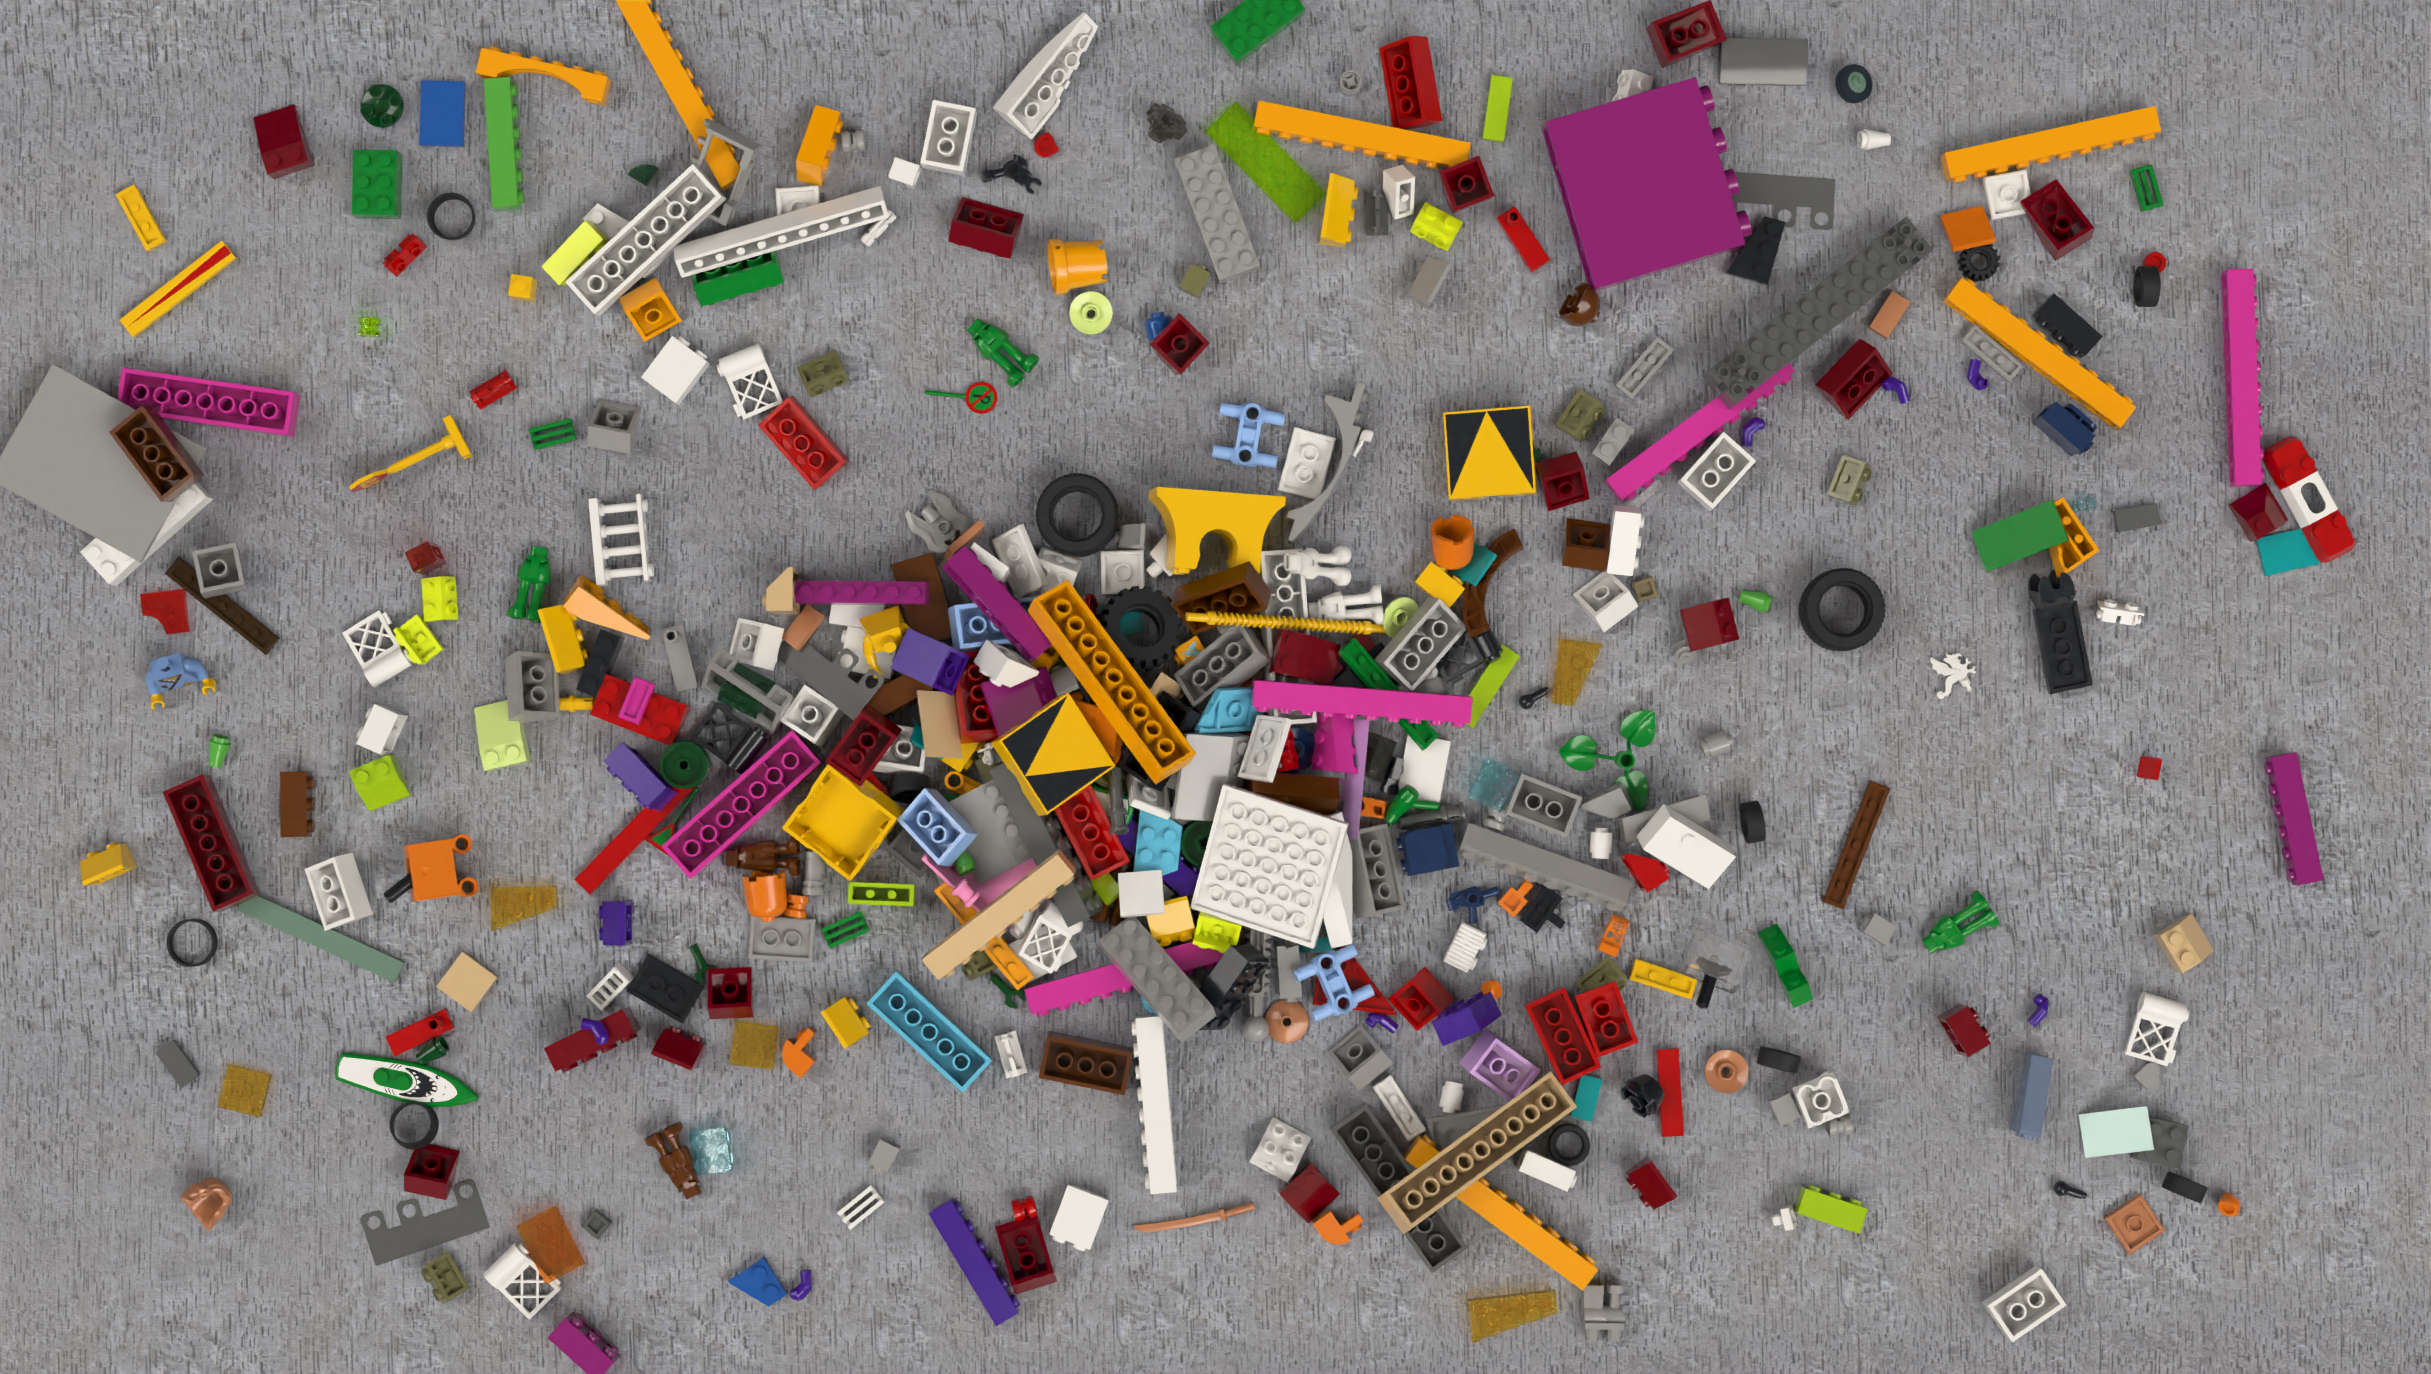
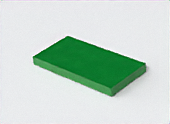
M2054 500L1971 532L1986 572L2069 541Z

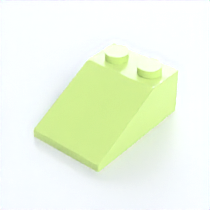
M508 700L474 708L479 751L484 771L497 770L531 761L523 722L509 721Z

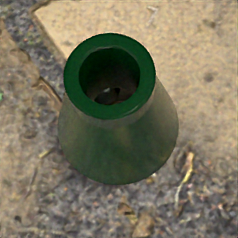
M434 1037L415 1055L419 1064L424 1065L444 1057L447 1054L446 1052L449 1051V1045L443 1037Z

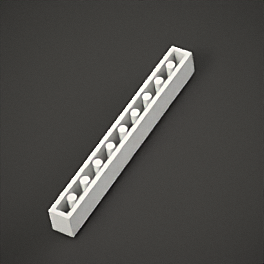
M881 186L676 245L673 248L675 262L681 278L889 218L887 204Z

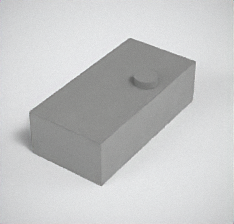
M1239 624L1237 627L1235 625L1232 626L1176 672L1174 676L1192 706L1204 712L1216 688L1241 686L1268 664L1271 658L1252 628L1247 627L1246 624L1244 627H1241Z

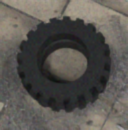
M1132 586L1130 590L1126 588L1121 590L1108 601L1098 617L1102 627L1137 673H1140L1142 670L1148 672L1155 667L1161 666L1177 649L1179 639L1182 637V630L1180 629L1182 619L1177 618L1178 613L1170 605L1172 600L1169 597L1163 598L1161 596L1163 592L1159 590L1152 592L1151 587L1144 586L1143 589H1139V586ZM1132 611L1142 612L1154 621L1158 630V638L1150 647H1138L1125 639L1120 628V621L1126 613Z

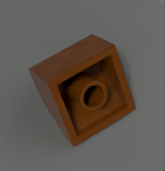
M1567 518L1562 550V566L1605 572L1609 555L1610 524Z

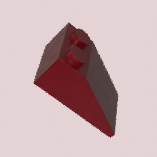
M1711 0L1653 21L1646 28L1662 68L1687 59L1727 40Z
M295 104L253 118L260 153L267 175L277 179L315 166Z
M2057 179L2020 201V205L2040 241L2055 261L2092 239L2093 225Z
M1287 629L1277 630L1269 673L1314 684L1332 685L1340 644Z
M866 704L825 762L861 787L902 729Z
M1029 1216L1024 1217L1022 1221L1016 1222L1015 1220L995 1227L1015 1295L1057 1282L1038 1216L1033 1218Z

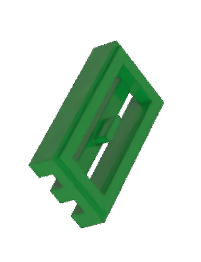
M2152 164L2130 170V176L2141 212L2164 206ZM2146 170H2147V173H2148V176H2149V180H2150V183H2151V186H2152V190H2153V193H2154V197H2155V200H2156V203H2154V204H2153V201H2152V197H2151V194H2150V189H2149V186H2148V183H2147V180H2146V177H2145V173H2144V171H2146ZM2137 173H2139V176H2140V179H2141V183H2142V186H2143V190H2144V193H2145V197H2146V200H2147V203H2148L2147 206H2146V203H2145V199H2144V196H2143V192H2142V189H2141V185H2140V182H2139Z
M571 418L528 429L535 451L577 440ZM564 425H568V426H569L568 428H565V429L553 431V432L546 433V434H542V435H538V436H536V434H535V433H538V432H542V431H545V430H549V429L561 427V426H564ZM569 432L571 434V436L545 442L542 444H538L537 442L542 439L558 436Z
M862 911L821 929L829 949L870 931ZM855 918H860L861 921L829 935L828 930ZM863 925L864 929L832 942L831 938Z

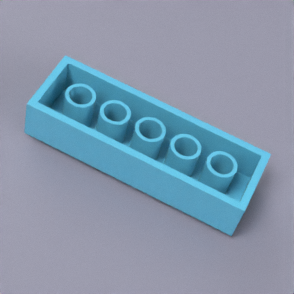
M896 971L866 1003L962 1093L993 1060L983 1048L900 971Z

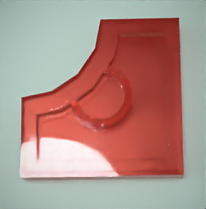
M184 589L140 594L142 616H151L159 620L164 626L167 635L190 632L186 592Z

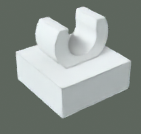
M1785 1205L1780 1209V1214H1775L1772 1217L1774 1226L1784 1224L1785 1231L1793 1230L1797 1226L1793 1205Z

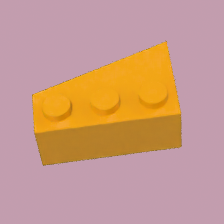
M815 105L796 158L798 181L822 187L830 164L831 154L836 148L837 133H841L843 127L840 111Z
M2064 497L2055 500V504L2069 541L2049 548L2057 578L2060 577L2061 572H2070L2100 551Z

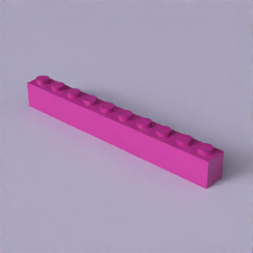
M2227 269L2221 273L2229 487H2256L2262 485L2264 480V469L2261 468L2263 447H2260L2263 429L2259 425L2262 407L2258 403L2261 384L2257 378V373L2260 372V362L2257 360L2259 340L2256 339L2258 318L2255 317L2258 300L2257 296H2254L2257 278L2253 274V269Z
M1788 363L1730 410L1719 397H1716L1604 482L1619 502L1623 499L1628 502L1637 495L1635 490L1641 486L1645 489L1654 482L1652 478L1659 473L1663 476L1671 470L1670 464L1675 460L1678 463L1689 456L1687 452L1693 447L1697 450L1706 443L1704 439L1710 434L1712 437H1715L1724 429L1721 426L1726 422H1729L1731 425L1741 417L1739 415L1741 411L1746 409L1748 412L1758 405L1756 400L1761 396L1766 399L1775 392L1773 387L1780 383L1783 386L1793 379L1791 374L1795 370Z
M1253 679L1251 706L1256 707V711L1269 712V708H1276L1278 713L1290 714L1291 710H1300L1299 714L1313 715L1314 711L1321 712V716L1334 717V713L1343 714V718L1356 719V715H1365L1366 720H1378L1379 716L1387 717L1386 721L1399 722L1400 718L1408 719V723L1421 724V720H1430L1431 725H1443V722H1452L1451 726L1464 727L1465 723H1471L1473 697Z
M1193 941L1164 949L1185 975L1195 973L1197 967L1204 966L1205 969L1215 967L1217 965L1216 962L1224 955L1218 950L1202 949L1192 944ZM1109 964L1028 987L1024 990L1031 1015L1036 1013L1037 1017L1050 1014L1049 1009L1057 1007L1058 1011L1071 1008L1070 1003L1078 1001L1079 1005L1092 1002L1091 998L1095 996L1103 999L1113 996L1112 992L1116 990L1124 993L1134 989L1114 964Z

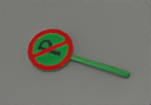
M986 382L972 384L966 394L927 390L924 392L926 395L965 398L969 409L978 414L992 411L998 400L996 390Z

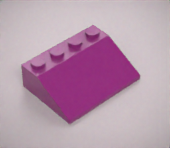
M1047 667L1036 668L1039 671L1037 676L1011 688L1003 684L999 687L991 681L980 684L999 737L1014 726L1027 721L1037 710L1057 697Z

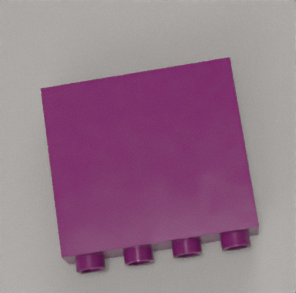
M1696 77L1546 121L1541 127L1587 284L1595 291L1737 250L1745 245L1744 237L1752 233L1746 211L1736 212L1731 195L1739 193L1735 172L1732 168L1723 170L1719 154L1727 151L1723 131L1720 127L1711 129L1707 112L1714 110L1711 90L1708 85L1699 87Z

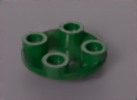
M372 85L362 97L360 112L365 120L375 127H390L397 123L403 114V99L400 93L389 85Z

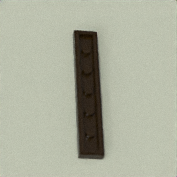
M177 557L164 573L265 655L279 641L280 637L227 594L204 598L200 593L196 569L181 557Z

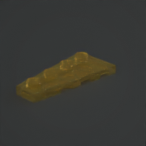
M1554 1289L1468 1299L1473 1343L1489 1336L1498 1335L1500 1332L1510 1328L1511 1330L1520 1327L1519 1325L1534 1322L1557 1313Z

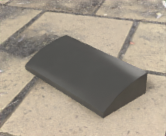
M1727 38L1726 41L1720 43L1719 84L1805 86L1808 64V39Z

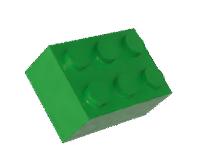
M353 150L352 215L358 219H401L402 154L397 150Z

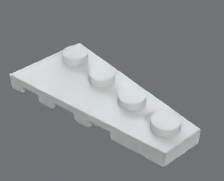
M598 203L583 218L584 221H592L609 238V241L629 223L626 219ZM673 249L643 276L645 280L673 252Z

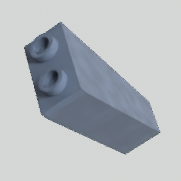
M2030 1053L2026 1055L2010 1130L2016 1131V1136L2028 1140H2033L2034 1137L2041 1138L2053 1059Z

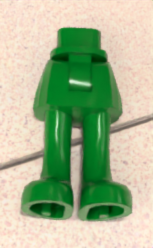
M979 318L967 329L973 336L972 340H974L981 355L987 360L990 358L994 360L1008 375L1007 383L1011 388L1017 386L1026 377V374L999 352L1001 349L1009 354L1026 373H1030L1040 360L1035 354L1025 355L1008 340L1009 334L994 325L984 323Z
M536 546L531 547L530 555L526 556L527 559L523 561L516 577L520 579V586L514 605L507 610V617L525 620L526 617L529 621L541 623L538 610L541 609L545 586L551 583L550 563H548L549 559L547 558L549 549ZM532 583L534 584V589L526 615V602L530 584Z
M1978 890L1971 894L1972 902L1967 907L1950 917L1945 914L1932 927V931H1929L1930 935L1922 939L1930 954L1937 950H1947L1964 944V938L1985 926L1995 928L2000 925L1996 915L1989 908L1978 918L1960 929L1957 926L1989 907V904Z

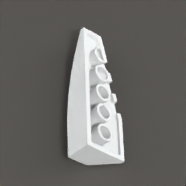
M1083 12L1067 25L1028 63L993 106V109L1006 122L1027 138L1032 140L1058 107L1061 101L1059 98L1063 90L1067 89L1070 84L1068 80L1073 70H1077L1080 64L1079 58L1082 52H1086L1098 28L1093 20Z
M1342 812L1326 815L1344 821ZM1347 833L1323 917L1331 949L1352 944V850Z

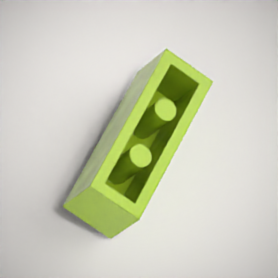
M851 881L848 887V904L915 906L916 884Z
M1810 1184L1808 1188L1801 1187L1794 1209L1796 1213L1860 1234L1868 1211L1866 1207L1862 1206V1201L1850 1198L1849 1202L1843 1200L1842 1195L1831 1191L1827 1195L1821 1193L1822 1188Z

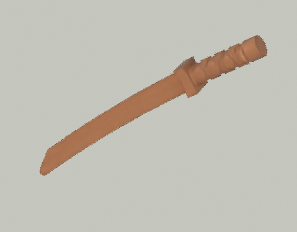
M1250 1202L1225 1210L1223 1207L1216 1212L1188 1218L1135 1225L1134 1228L1148 1233L1194 1226L1222 1220L1223 1222L1230 1216H1236L1256 1209L1254 1202Z

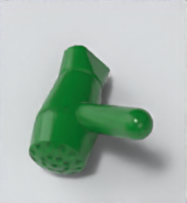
M1405 785L1396 794L1385 811V820L1394 825L1400 816L1410 808L1438 810L1440 804L1436 801L1417 800L1419 797L1418 791L1411 785Z

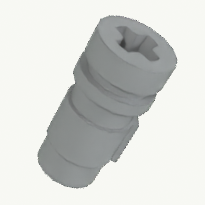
M806 852L804 863L805 881H803L805 888H802V896H824L822 875H825V861L816 852Z

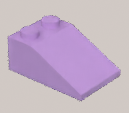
M1487 1029L1482 1032L1460 1061V1064L1469 1073L1509 1101L1525 1091L1541 1071Z

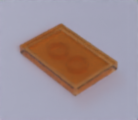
M556 1205L516 1226L545 1285L585 1264Z

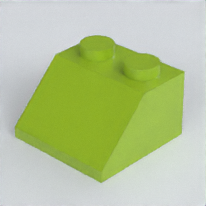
M395 755L384 756L349 771L356 791L369 811L376 810L411 795Z

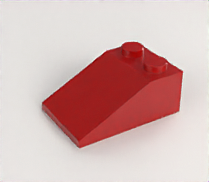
M1616 981L1574 996L1587 1037L1597 1058L1639 1043Z

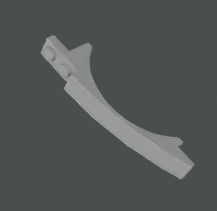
M1357 382L1351 402L1329 395L1325 396L1324 405L1334 417L1341 434L1342 458L1333 481L1320 496L1307 505L1288 511L1287 521L1293 522L1288 544L1293 545L1306 531L1329 500L1349 463L1361 432V427L1354 426V423L1359 424L1362 414L1359 411L1360 404H1365L1368 396V391H1365L1366 384Z

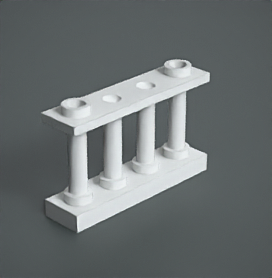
M636 494L637 502L604 505L598 498L588 499L596 585L599 587L609 586L608 581L611 578L639 575L644 576V581L652 582L651 576H654V565L650 563L645 515V512L649 510L647 499H644V496L641 494ZM638 511V524L607 527L606 524L603 525L602 516H605L607 513ZM640 533L641 545L614 548L605 546L604 538L607 535ZM642 555V567L611 570L610 567L607 568L606 559H609L611 556Z

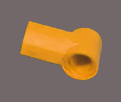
M951 771L945 777L946 787L961 795L982 785L958 771ZM952 774L958 775L961 779V783L957 787H952L948 783V778Z

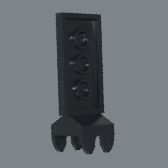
M2055 570L2050 571L2048 578L2044 576L2040 579L2036 574H2032L2029 578L2028 589L2030 599L2036 607L2032 611L2048 694L2092 686L2078 604L2076 600H2073L2076 593L2071 577L2067 573L2061 572L2060 577L2057 578Z

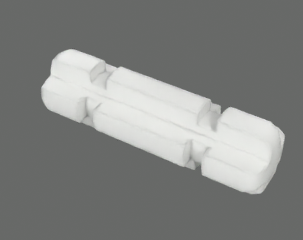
M888 209L889 218L876 221L868 229L869 232L861 237V241L866 246H871L874 239L878 238L886 230L888 224L896 219V215Z

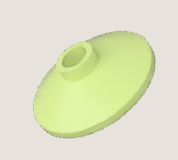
M1089 291L1078 295L1073 300L1069 315L1073 326L1078 331L1094 335L1101 333L1109 326L1113 311L1109 300L1104 295ZM1091 310L1095 312L1093 318L1087 316V313Z
M1399 597L1387 606L1383 615V627L1391 638H1394L1419 609L1417 603L1411 598Z

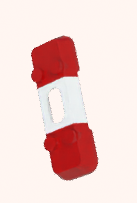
M2290 436L2266 448L2263 452V463L2275 485L2279 487L2316 558L2321 563H2327L2351 551L2355 546V538L2346 523V518L2341 514L2315 466V461L2310 457L2300 438ZM2306 483H2313L2325 502V509L2318 514L2313 513L2309 509L2301 494V488Z

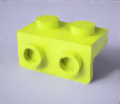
M1425 202L1410 232L1436 247L1448 251L1463 221Z
M438 576L421 579L424 622L458 620L456 578Z
M416 614L401 627L393 629V632L396 634L394 636L395 640L400 646H405L409 652L407 655L414 664L425 665L444 650V647L419 614Z
M1200 912L1192 944L1202 949L1218 950L1224 954L1230 945H1237L1242 925Z

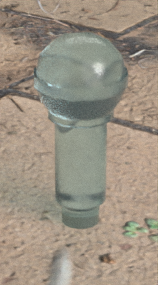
M2086 496L2081 502L2071 505L2070 508L2074 513L2082 510L2092 511L2096 508L2097 503L2095 498Z

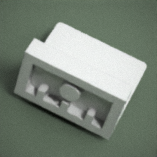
M1042 547L1037 558L1048 585L1028 594L1032 597L1040 596L1066 580L1074 586L1075 579L1083 562L1082 560Z
M1272 1118L1249 1162L1288 1183L1311 1138L1280 1120Z

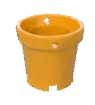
M1060 238L1049 239L1048 262L1055 295L1066 294L1069 290L1107 283V279L1102 278V274H1108L1105 249L1100 250L1098 247L1099 244H1103L1102 240L1062 241Z

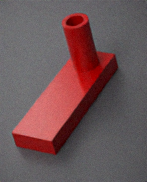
M1515 206L1496 218L1531 273L1550 261Z
M445 1008L385 1038L395 1057L454 1029L455 1026Z

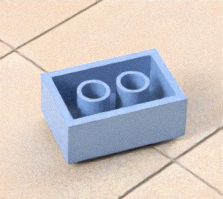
M924 788L897 819L938 865L951 866L978 835L936 789Z

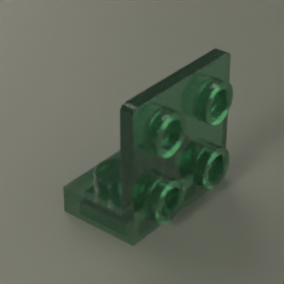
M739 663L734 669L735 673L767 694L776 684L774 681ZM729 681L726 684L723 683L719 690L718 700L754 719L758 717L764 704Z

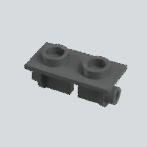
M1373 190V193H1366L1367 236L1388 235V203L1384 192H1381V190Z

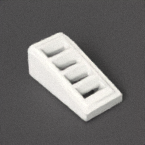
M618 963L589 992L587 997L603 1011L634 979V976L622 964ZM609 979L613 980L619 987L616 988ZM605 985L613 994L610 995L602 986ZM599 991L607 1000H602L596 992Z

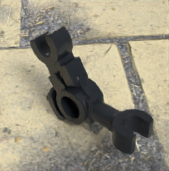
M1016 154L1014 155V160L1008 161L1003 165V168L981 172L983 183L1005 176L1006 178L1013 179L1021 187L1025 185L1027 192L1031 195L1034 194V191L1030 188L1032 183H1036L1039 187L1042 185L1038 178L1030 177L1032 175L1031 172L1022 168V164L1024 167H1028L1027 161Z

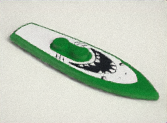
M345 1052L341 1053L336 1063V1080L401 1102H420L429 1107H452L479 1099L478 1095L458 1078L428 1065L394 1058Z

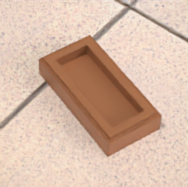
M1892 290L1868 328L1887 339L1910 304V301Z
M806 605L783 634L782 639L797 651H800L825 619V616L812 606Z

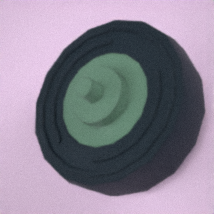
M1852 64L1845 66L1838 72L1835 86L1843 100L1855 104L1864 101L1870 96L1873 82L1870 74L1864 67Z

